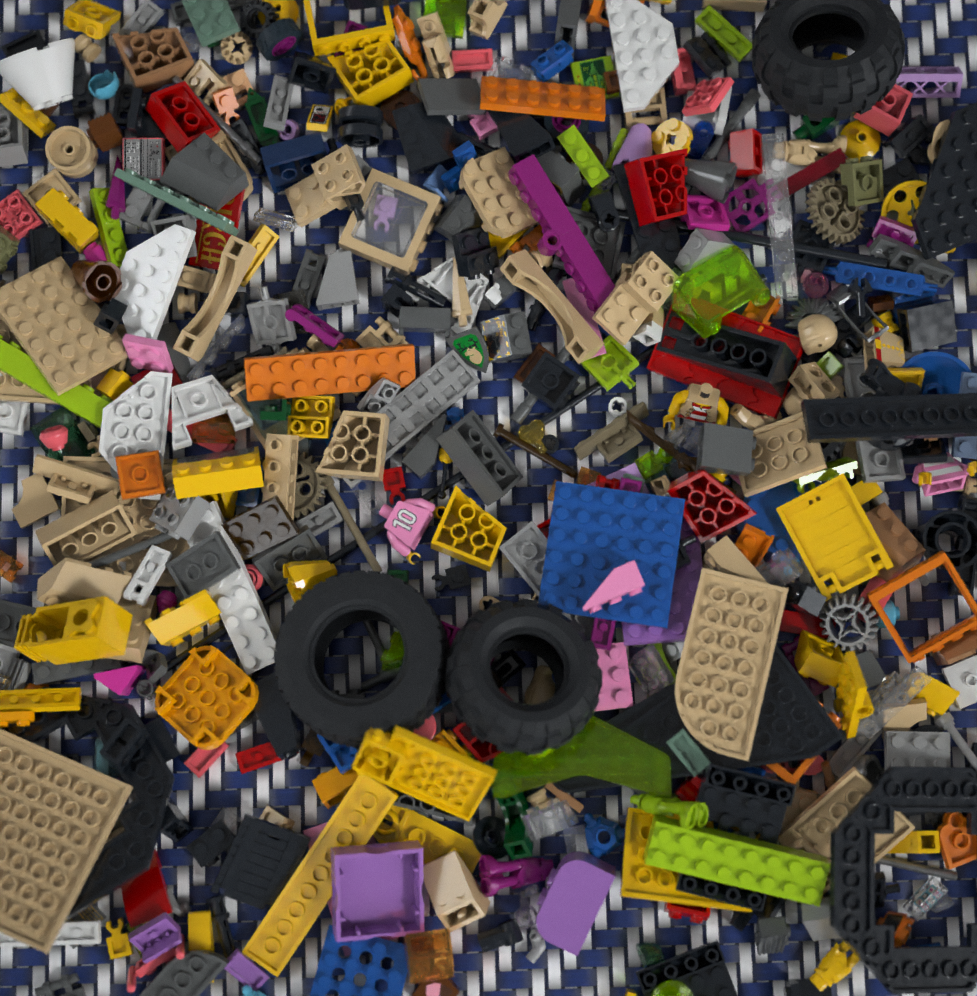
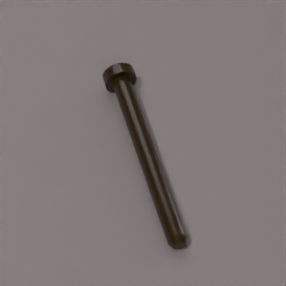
M498 424L493 433L494 437L500 436L571 478L577 476L578 473L573 468L505 430L503 424Z

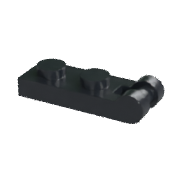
M84 60L74 61L73 99H71L75 119L82 118V115L86 114L90 116L96 115L93 96L88 89L89 78ZM87 102V106L80 107L81 103Z

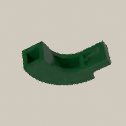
M512 778L492 783L491 790L501 807L505 820V839L503 845L512 860L532 856L534 846L533 824L529 806L522 789H517Z

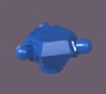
M591 813L584 815V821L587 823L586 828H584L587 849L590 850L592 856L600 859L601 856H607L622 844L621 840L625 838V828H621L619 823L601 816L598 818L597 816L594 817Z

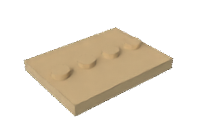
M802 412L753 430V437H756V448L752 450V458H755L754 471H751L748 476H739L744 496L749 497L827 468L820 443H808Z

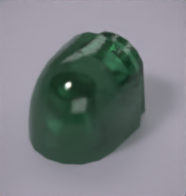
M644 941L636 944V950L644 968L664 961V953L654 942Z

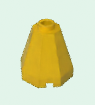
M327 560L292 561L283 564L284 579L288 578L286 586L294 603L298 599L303 598L302 595L306 591L312 590L314 585L321 581L325 582L327 578L334 575L337 576L335 565L333 563L330 564Z

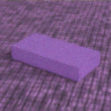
M238 948L227 958L229 963L224 969L243 985L251 986L253 991H257L269 978L267 972Z

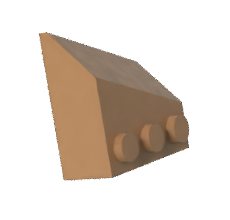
M969 629L957 641L952 642L950 640L943 644L944 648L935 653L930 651L937 666L949 665L975 654L977 651V629L974 631ZM943 631L932 635L931 638L937 636L938 634L942 633Z

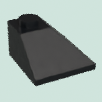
M295 51L287 83L327 94L336 73V68L308 53Z

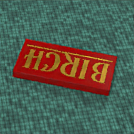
M245 190L218 211L210 207L207 208L235 222L234 227L238 229ZM197 218V228L195 231L197 256L190 257L189 265L218 270L221 253L231 235Z

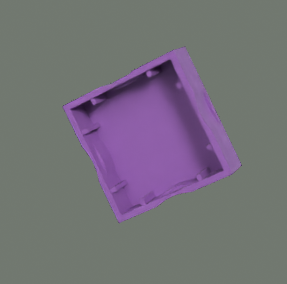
M418 840L331 847L333 935L336 942L366 940L378 936L398 937L424 934V903L422 899V883L424 879L423 847Z

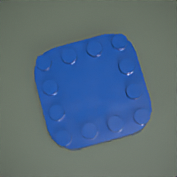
M816 480L813 481L815 488L822 484ZM790 481L749 497L744 496L743 502L756 511L757 514L735 525L738 535H740L746 523L765 531V534L768 536L773 535V542L767 552L789 563L801 562L803 559L776 508L802 495L797 490V483ZM808 484L804 486L805 493L810 491Z

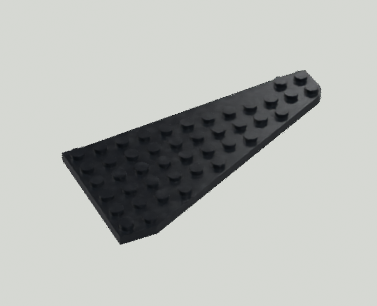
M775 645L749 761L719 754L702 745L693 737L679 715L675 701L674 682L556 749L539 761V764L557 789L566 793H576L693 776L666 743L682 729L686 731L711 763L733 769L815 758L844 736L779 647Z

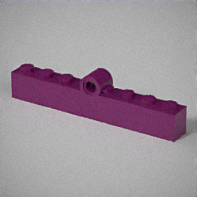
M533 154L511 167L508 172L509 179L520 191L522 201L528 204L533 219L538 221L542 227L543 236L537 244L539 252L544 256L556 254L557 257L561 258L566 272L573 277L577 290L584 295L588 308L596 313L613 291L615 285Z

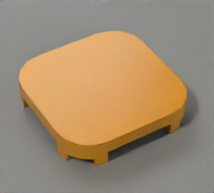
M212 645L191 649L189 651L191 655L162 687L159 685L155 690V710L191 744L202 750H211L224 743L253 710L259 696L258 686L254 680Z

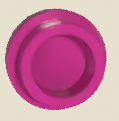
M167 590L159 593L156 597L159 612L161 613L168 608L176 607L178 597Z

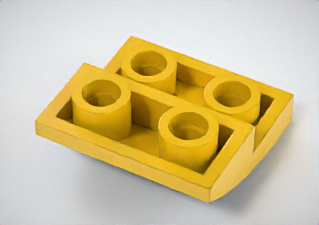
M305 396L292 398L291 416L288 415L287 435H297L300 438L329 439L333 424L335 397Z

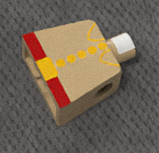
M873 326L864 335L869 338L881 330V328ZM888 331L869 343L862 338L865 371L868 368V361L870 359L882 361L887 368H900L912 357L911 352L904 351L903 339Z

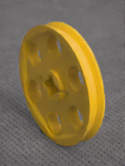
M909 180L896 185L889 191L883 201L881 216L886 217L889 211L895 210L898 212L897 222L913 227L911 222L912 216L908 215V211H911L912 207L911 200H913V206L917 210L919 198L915 194L916 189L926 185L927 182ZM898 190H903L906 193V199L902 202H897L894 199V195Z

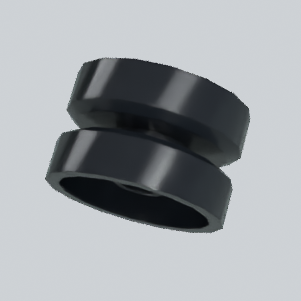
M350 105L339 109L338 123L341 125L338 128L339 143L355 148H371L383 143V129L380 127L384 124V113L381 109L368 105Z

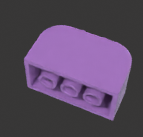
M582 851L571 852L564 856L557 869L552 868L546 885H548V888L543 887L538 897L537 905H539L536 924L542 938L578 956L616 877V867Z

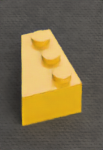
M52 188L35 203V208L81 254L99 238V229L92 221L83 216V212L76 205L73 206L67 201L68 197L61 190L57 191Z

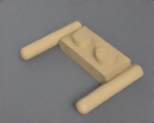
M184 265L177 286L201 293H210L217 274Z

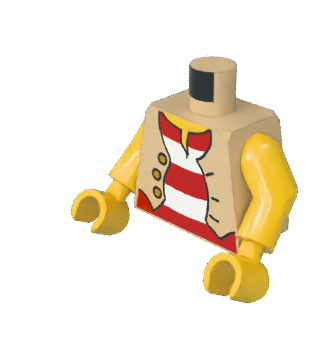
M693 383L687 389L673 396L668 409L669 414L663 417V428L667 422H672L671 430L675 428V415L697 422L725 426L727 425L729 407L725 400L720 397L719 389L713 388L709 383H703L702 385Z

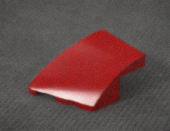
M156 849L154 850L149 870L121 887L130 928L151 921L164 912L167 914L174 912L166 891L168 888L161 871L162 865Z

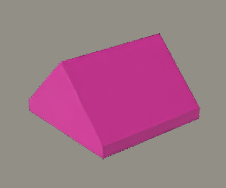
M135 665L96 673L94 678L118 695L129 696L146 669L144 666Z

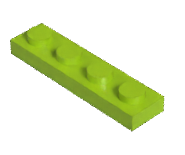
M92 188L89 194L106 259L120 269L127 252V247L120 220L112 219L111 209L106 206L110 188Z

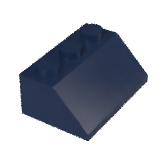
M320 131L260 148L273 193L285 191L287 188L314 173L312 164L327 156Z

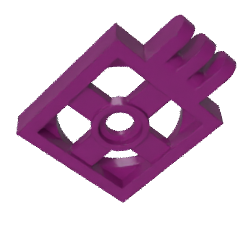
M752 178L729 193L723 205L736 231L748 232L776 214L771 204L783 196L781 193L772 196L778 190L777 186L771 189L767 188L774 183L772 179L759 186L755 179ZM742 190H754L758 192V195L749 199L745 197ZM735 196L739 202L738 208L730 212V201ZM764 202V214L758 218L754 211L755 206ZM749 203L751 205L750 210H743V205ZM741 215H747L751 223L749 225H741L735 219Z

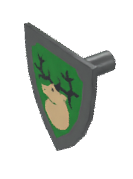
M474 327L446 338L451 349L467 365L483 373L487 372L489 353L480 329Z

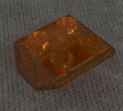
M449 928L405 934L403 941L410 984L454 978L453 950Z

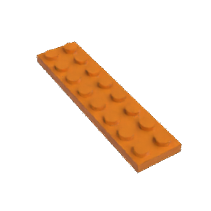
M413 344L244 358L247 402L282 399V397L294 398L369 391L383 377L399 384L400 388L408 387L416 380Z

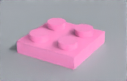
M130 334L124 335L122 341L132 367L155 372H172L174 367L165 341Z

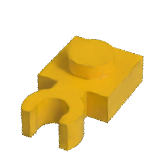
M123 918L117 919V928L112 926L111 920L106 922V928L112 934V936L106 938L110 960L134 953L132 943L128 937L129 932H122L124 927Z

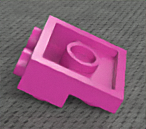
M687 195V214L680 216L681 221L687 223L689 230H695L696 228L713 231L729 230L730 222L722 203L709 196Z

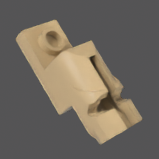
M436 11L417 18L424 38L422 45L429 66L432 69L433 77L444 78L446 76V79L454 76V67L449 55L451 48L438 12Z

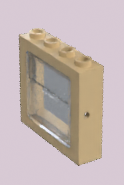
M372 168L366 180V185L361 192L364 202L362 211L365 219L358 222L354 211H352L338 244L341 249L351 250V253L388 269L394 266L395 270L405 275H410L411 271L414 272L418 265V260L416 259L419 253H423L425 250L427 235H431L434 230L435 223L433 221L435 217L440 216L442 212L441 196Z

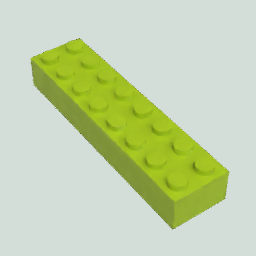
M655 814L643 854L644 862L647 865L818 907L820 906L830 869V862L823 855L708 827L699 828L694 826L689 830L682 828L680 820Z

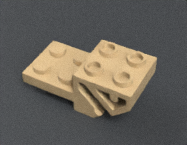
M653 251L646 252L634 263L631 273L624 272L614 284L615 288L593 315L592 319L620 345H626L649 313L657 312L682 279Z

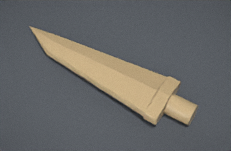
M453 257L451 313L452 317L458 318L459 327H466L467 316L473 315L465 279L464 277H459L456 259Z

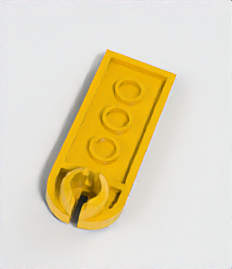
M392 805L384 817L393 822L390 826L382 821L373 834L379 843L418 840L423 847V865L456 850L472 874L481 856L472 839L414 810Z

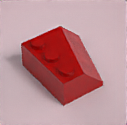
M704 469L688 472L670 483L667 490L671 497L685 499L683 516L701 543L757 514L756 511Z

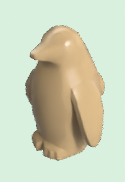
M540 665L536 668L531 683L525 692L526 704H538L554 696L555 683L548 666Z

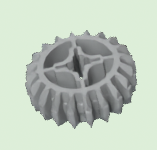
M844 593L843 600L839 595H836L835 601L830 599L827 602L828 606L823 607L824 613H821L819 617L824 620L819 624L820 627L825 628L822 631V635L829 634L826 639L827 642L834 640V648L841 644L842 651H845L847 646H849L850 651H854L855 645L858 649L863 648V643L869 645L870 639H874L876 636L874 632L878 631L879 628L876 625L879 618L872 617L877 611L875 609L869 610L872 605L871 602L865 605L863 603L865 598L861 597L858 601L856 600V594H853L851 599H849L848 594ZM844 607L853 608L850 612L837 611ZM859 612L863 615L866 621V627L863 626V623L858 619ZM853 615L854 617L851 620V625H848V627L844 629L846 626L847 619H850ZM832 618L839 624L840 632L835 629ZM849 632H853V633H856V634H858V633L861 634V635L856 636V637H847V636H845V635H846L847 633H849Z

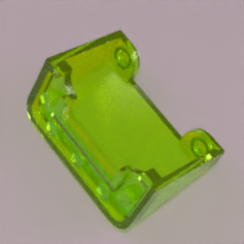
M734 245L678 277L673 286L672 310L705 339L720 330L722 317L751 301L755 306L765 305L770 299V290L745 252L737 245Z

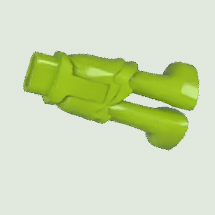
M653 793L635 794L630 798L632 804H636L638 809L647 813L673 817L674 814L679 815L680 825L685 829L691 830L694 826L703 828L708 821L709 811L703 802L680 801L676 797L670 798Z

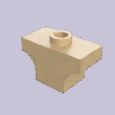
M474 0L468 11V15L471 18L469 31L488 40L508 5L506 1Z

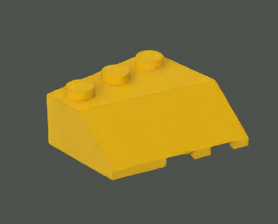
M204 589L181 601L179 608H168L161 612L160 618L156 620L149 618L144 622L161 645L176 647L184 642L183 638L187 635L195 636L203 631L201 627L209 623L211 626L219 622L222 612L210 591Z

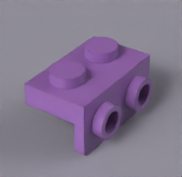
M166 912L128 934L129 941L142 952V961L145 964L182 942L181 927Z

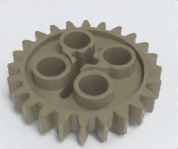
M825 178L815 183L810 188L811 192L806 194L809 199L805 203L809 207L805 211L810 213L807 219L813 220L811 227L816 226L818 228L816 234L823 233V240L828 237L829 243L835 241L836 245L840 243L844 245L856 239V236L861 234L860 230L864 228L861 223L865 219L861 215L865 212L859 208L862 205H848L847 185H841L840 179L835 181L834 178L830 180Z
M299 450L297 466H302V473L296 476V481H300L308 475L310 478L296 483L295 518H300L301 513L307 516L308 509L315 512L314 504L321 505V502L318 500L319 497H326L321 491L328 489V487L322 485V482L328 479L321 477L322 474L315 472L320 462L313 463L315 457H308V453L304 451L300 456ZM306 484H309L310 492L309 494L305 495L303 493V487Z

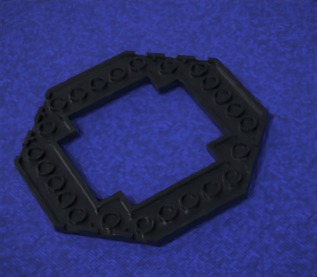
M44 686L41 689H49L51 687ZM84 695L81 696V706L78 711L35 712V722H31L30 726L19 727L17 723L8 724V727L0 728L35 743L66 724L76 741L96 731L103 745H105L124 719L128 717L144 728L149 735L123 770L118 769L124 782L133 787L131 794L135 799L124 806L118 816L126 831L104 844L67 916L68 919L149 870L175 781L174 775L133 705Z
M890 766L830 833V926L891 994L972 992L977 986V923H967V946L894 947V925L874 924L875 834H894L895 812H967V834L977 835V774L972 768Z

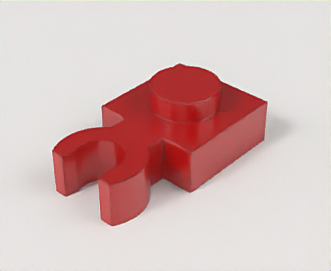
M402 466L385 469L383 485L385 492L391 491L389 496L390 504L394 505L393 499L396 496H400L402 502L406 500L405 496L400 492V489L406 488Z

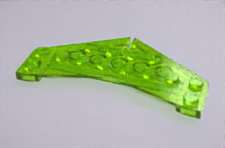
M593 715L581 732L577 733L570 742L558 749L551 748L545 750L543 754L525 755V753L520 751H514L512 754L502 752L494 758L493 769L497 770L493 780L494 798H506L522 791L577 775H587L642 790L659 797H671V772L668 755Z

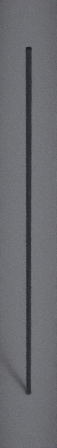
M761 274L715 304V306L723 309L766 282V276ZM656 343L635 357L639 364L651 357ZM597 381L568 400L562 410L557 408L555 412L551 411L516 434V436L524 440L603 387ZM505 441L500 446L504 451H507L515 445ZM461 471L446 480L445 491L465 478ZM441 484L419 498L427 501L432 500L438 496ZM387 519L363 534L366 542L386 530L384 524ZM354 540L325 560L329 561L330 564H334L357 549L359 545ZM286 585L261 601L264 609L289 593ZM225 625L168 661L167 672L184 662L191 655L189 651L194 647L208 646L227 634Z

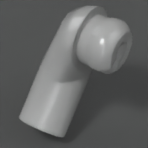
M171 889L166 890L174 914L184 917L188 912H191L189 903L183 902L180 905L176 901Z
M532 930L529 934L532 949L526 955V958L532 963H535L546 949L545 939L542 938L538 930Z

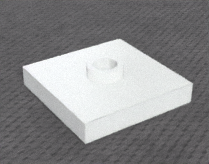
M977 654L941 669L948 686L960 692L955 699L958 709L977 702Z

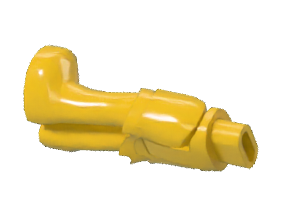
M844 941L839 945L836 942L831 947L830 951L820 961L818 968L814 969L815 973L809 978L820 992L827 986L831 987L834 983L841 981L860 961L854 952L850 956H846V952L850 948Z

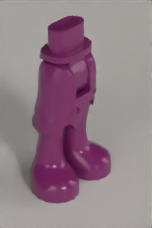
M481 855L479 858V869L483 875L489 876L510 872L509 876L482 878L480 882L481 892L484 897H491L502 888L511 886L512 889L539 881H545L553 868V861L536 857L496 861L491 855Z

